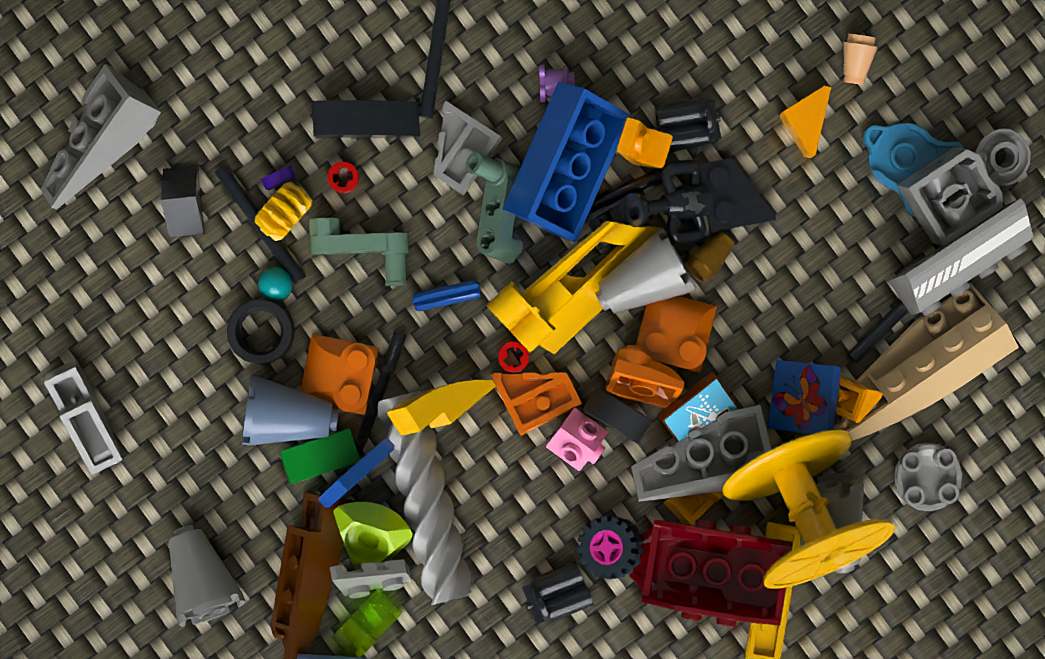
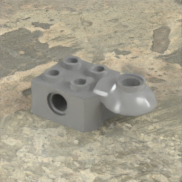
M997 129L988 133L980 141L975 152L953 147L899 183L897 187L930 241L945 247L1003 208V192L999 186H1008L1015 183L1026 174L1030 165L1031 151L1027 141L1020 133L1011 129ZM1000 148H1003L1006 157L1004 162L998 166L995 161V154Z

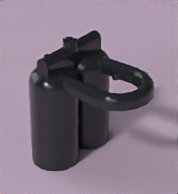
M695 98L654 107L659 131L673 136L668 153L711 144L713 140L722 138L718 123L721 121V118L716 113L714 99L704 100L702 98Z
M575 560L532 578L530 584L522 587L528 601L526 606H528V610L531 609L537 624L544 621L552 623L594 605Z

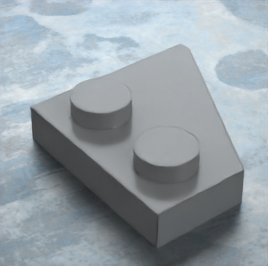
M446 101L442 110L444 115L442 129L439 132L437 145L439 151L438 157L435 159L433 175L464 196L478 176L466 170L467 158L473 152H480L482 155L490 158L502 138Z
M404 559L362 563L360 565L361 569L346 573L342 572L341 565L330 567L332 581L344 596L349 595L350 598L365 597L370 594V590L383 588L385 591L400 589L404 586L405 582L412 581L410 568Z

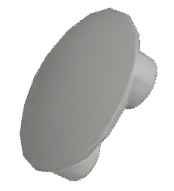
M925 442L912 446L902 454L895 467L894 482L898 494L906 504L917 510L934 511L944 508L958 499L962 482V471L956 454L952 450L940 444Z

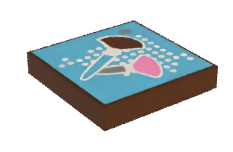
M710 372L658 413L657 416L678 442L687 437L692 431L712 423L718 416L725 412L738 410L739 407L717 376Z

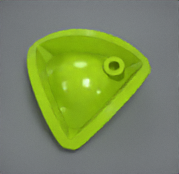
M352 502L338 506L333 510L341 537L356 570L361 569L360 565L362 563L389 561L413 537L411 529L404 519L383 505L371 502Z

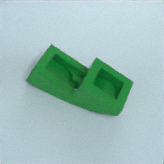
M350 428L279 452L290 485L360 461Z

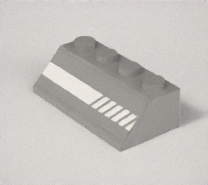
M1020 198L1004 205L1002 209L945 247H939L890 279V284L910 315L920 312L924 316L929 315L942 306L940 299L949 293L952 297H956L971 286L968 281L976 275H979L982 279L999 268L996 262L1005 256L1011 260L1026 251L1027 248L1024 244L1034 238L1024 201Z

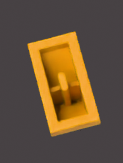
M823 86L779 115L804 157L812 158L816 155L831 87Z

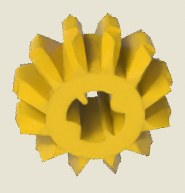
M292 182L285 183L255 216V223L266 236H270L275 241L282 240L312 205V199L300 186L298 187Z

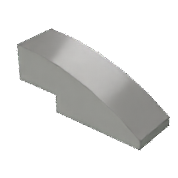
M77 359L46 373L44 384L60 411L59 417L91 475L122 461L123 456L112 430Z

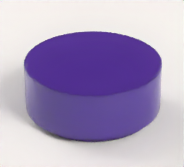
M290 165L261 178L265 189L269 191L296 179L297 174L293 165Z

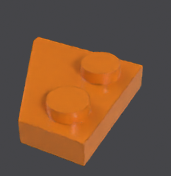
M494 373L491 375L520 436L572 411L574 407L582 406V402L567 373Z

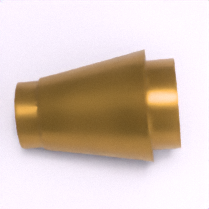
M719 232L688 255L689 260L686 262L685 267L694 278L702 283H706L708 279L715 278L735 244L725 233Z

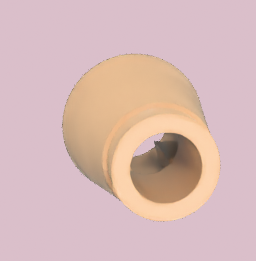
M848 33L847 42L843 41V82L864 85L877 47L874 46L875 37Z

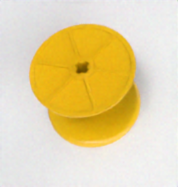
M828 430L783 444L740 468L723 485L722 492L724 496L734 501L754 500L780 492L790 511L788 513L789 521L795 522L804 542L803 545L783 556L767 570L763 579L764 585L767 588L790 587L836 571L870 553L894 533L895 525L886 519L865 520L837 529L827 509L829 499L822 498L813 477L837 462L850 448L852 437L848 431Z

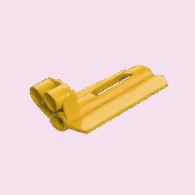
M606 221L523 292L511 281L486 306L530 353L540 345L549 352L556 354L603 309L595 292L600 290L598 283L655 232L662 228L647 225L633 227L619 222ZM600 242L618 245L585 277H573L567 274Z

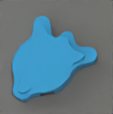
M911 123L885 127L872 125L863 134V142L868 149L869 166L872 174L884 187L896 192L902 198L907 213L914 217L913 211L897 185L953 147L964 149L963 145L959 142L939 141L933 138L925 129Z

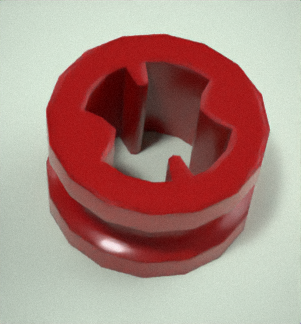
M343 161L331 166L327 176L328 183L332 189L342 194L351 193L355 190L360 178L356 168L352 164ZM340 169H348L347 173L350 174L352 172L353 180L347 181L346 187H339L340 182L337 181L335 183L334 176L340 175Z
M509 342L501 347L498 353V360L504 370L516 373L522 371L527 366L529 353L523 344ZM514 347V351L519 348L523 352V356L520 357V362L522 363L520 366L513 367V363L507 366L504 362V359L508 356L506 352L508 348Z

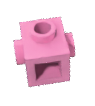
M574 407L551 438L546 448L580 471L587 461L594 464L606 447L601 442L608 431Z

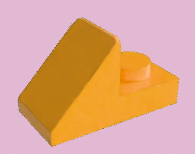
M627 117L616 151L631 164L663 168L673 136L647 128L641 121Z

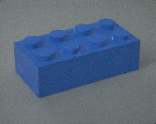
M558 81L502 210L550 234L576 243L614 157L627 117L631 118L632 115L585 88Z

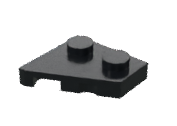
M732 158L698 164L700 168V182L705 183L709 187L713 197V207L709 215H707L710 233L776 220L774 212Z

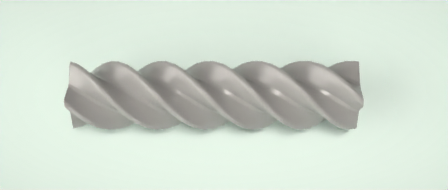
M416 391L379 401L378 416L382 424L389 430L387 437L395 445L394 450L389 454L398 464L395 472V482L398 490L406 497L403 510L405 520L415 531L412 542L413 552L420 563L424 565L421 573V585L428 596L433 599L431 605L468 596V593H471V572L467 563L461 557L462 537L459 530L452 523L454 506L451 497L443 489L445 470L442 463L435 456L437 441L433 429L427 425L419 432L401 436L386 413L400 402L421 392Z

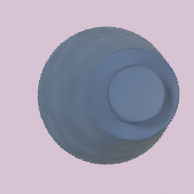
M251 375L242 445L250 446L328 437L329 430L336 431L338 410L332 409V402L259 376Z

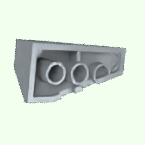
M107 64L103 66L87 89L81 101L86 104L79 122L72 121L68 132L71 133L70 142L66 150H61L57 153L42 185L41 192L50 206L56 210L139 143L148 130L154 127L161 113L149 95Z
M761 405L725 412L712 423L692 431L687 437L672 446H666L631 466L639 502L722 492L723 485L735 472L757 457L772 450Z

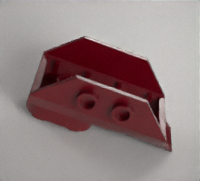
M654 519L653 527L644 534L639 535L642 536L644 541L641 543V548H644V554H640L639 559H641V562L634 567L635 570L629 577L636 582L643 593L641 602L681 611V618L702 621V615L717 617L716 624L737 627L738 621L781 625L786 587L767 588L764 585L763 579L767 570L775 562L792 551L793 542L751 535L752 528L731 525L730 531L716 529V522L696 519L695 526Z

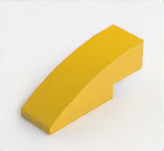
M493 380L456 382L420 392L400 402L386 413L401 436L419 432L427 425L431 428L453 423L495 388L496 385Z

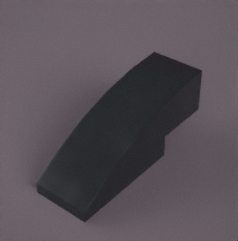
M383 100L312 101L313 136L316 139L420 137L419 102Z

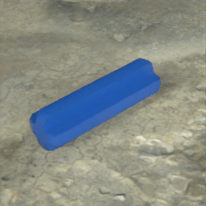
M470 280L414 293L413 303L416 311H424L477 299L481 293L477 280Z

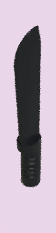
M394 331L383 364H380L379 370H381L357 435V448L360 451L363 450L368 441L378 413V402L383 399L390 376L394 374L407 337L404 334Z

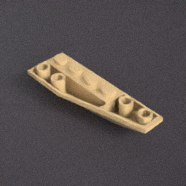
M970 283V288L956 297H949L941 303L942 306L927 316L923 315L913 322L856 380L859 383L883 392V395L860 423L835 413L833 430L848 431L853 441L897 423L959 389L1019 348L1007 323Z

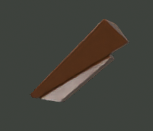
M304 492L302 526L288 525L270 625L274 638L281 639L285 651L282 659H297V654H312L333 583L330 567L338 566L344 546L333 510L338 506L355 502L354 500L340 498L332 506L325 508L318 500L322 494Z

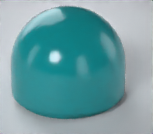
M272 267L266 269L260 275L258 289L265 299L280 302L291 294L293 281L284 269Z

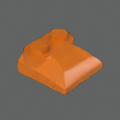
M681 296L647 304L635 345L644 348L646 354L651 356L653 361L700 373L706 357V349L717 306Z
M312 334L300 391L332 402V409L365 415L369 404L380 347Z
M627 345L625 349L618 350L607 378L605 392L666 408L679 397L684 387V381L671 368L653 361L651 356L646 354L644 348L636 345Z

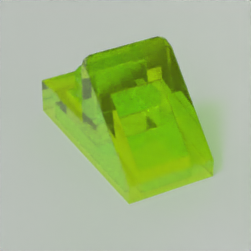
M377 589L332 635L330 640L347 657H361L403 612Z

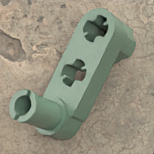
M473 152L467 158L466 170L487 180L477 235V249L481 254L501 262L513 263L522 252L523 242L517 234L513 233L515 216L502 209L519 169L516 165L502 159L493 160L482 155L480 152Z
M340 218L309 219L311 255L381 252V255H385V286L407 285L405 255L409 254L408 233L341 235Z

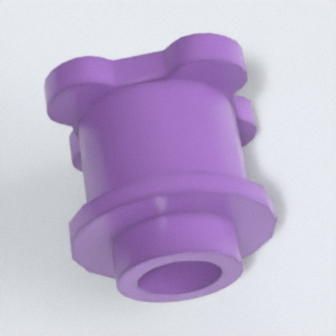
M539 65L540 102H546V97H552L558 81L575 86L574 72H567V66H563V69L545 70V65Z

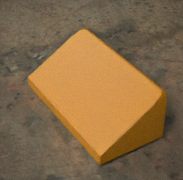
M840 374L835 413L860 423L880 400L883 392Z

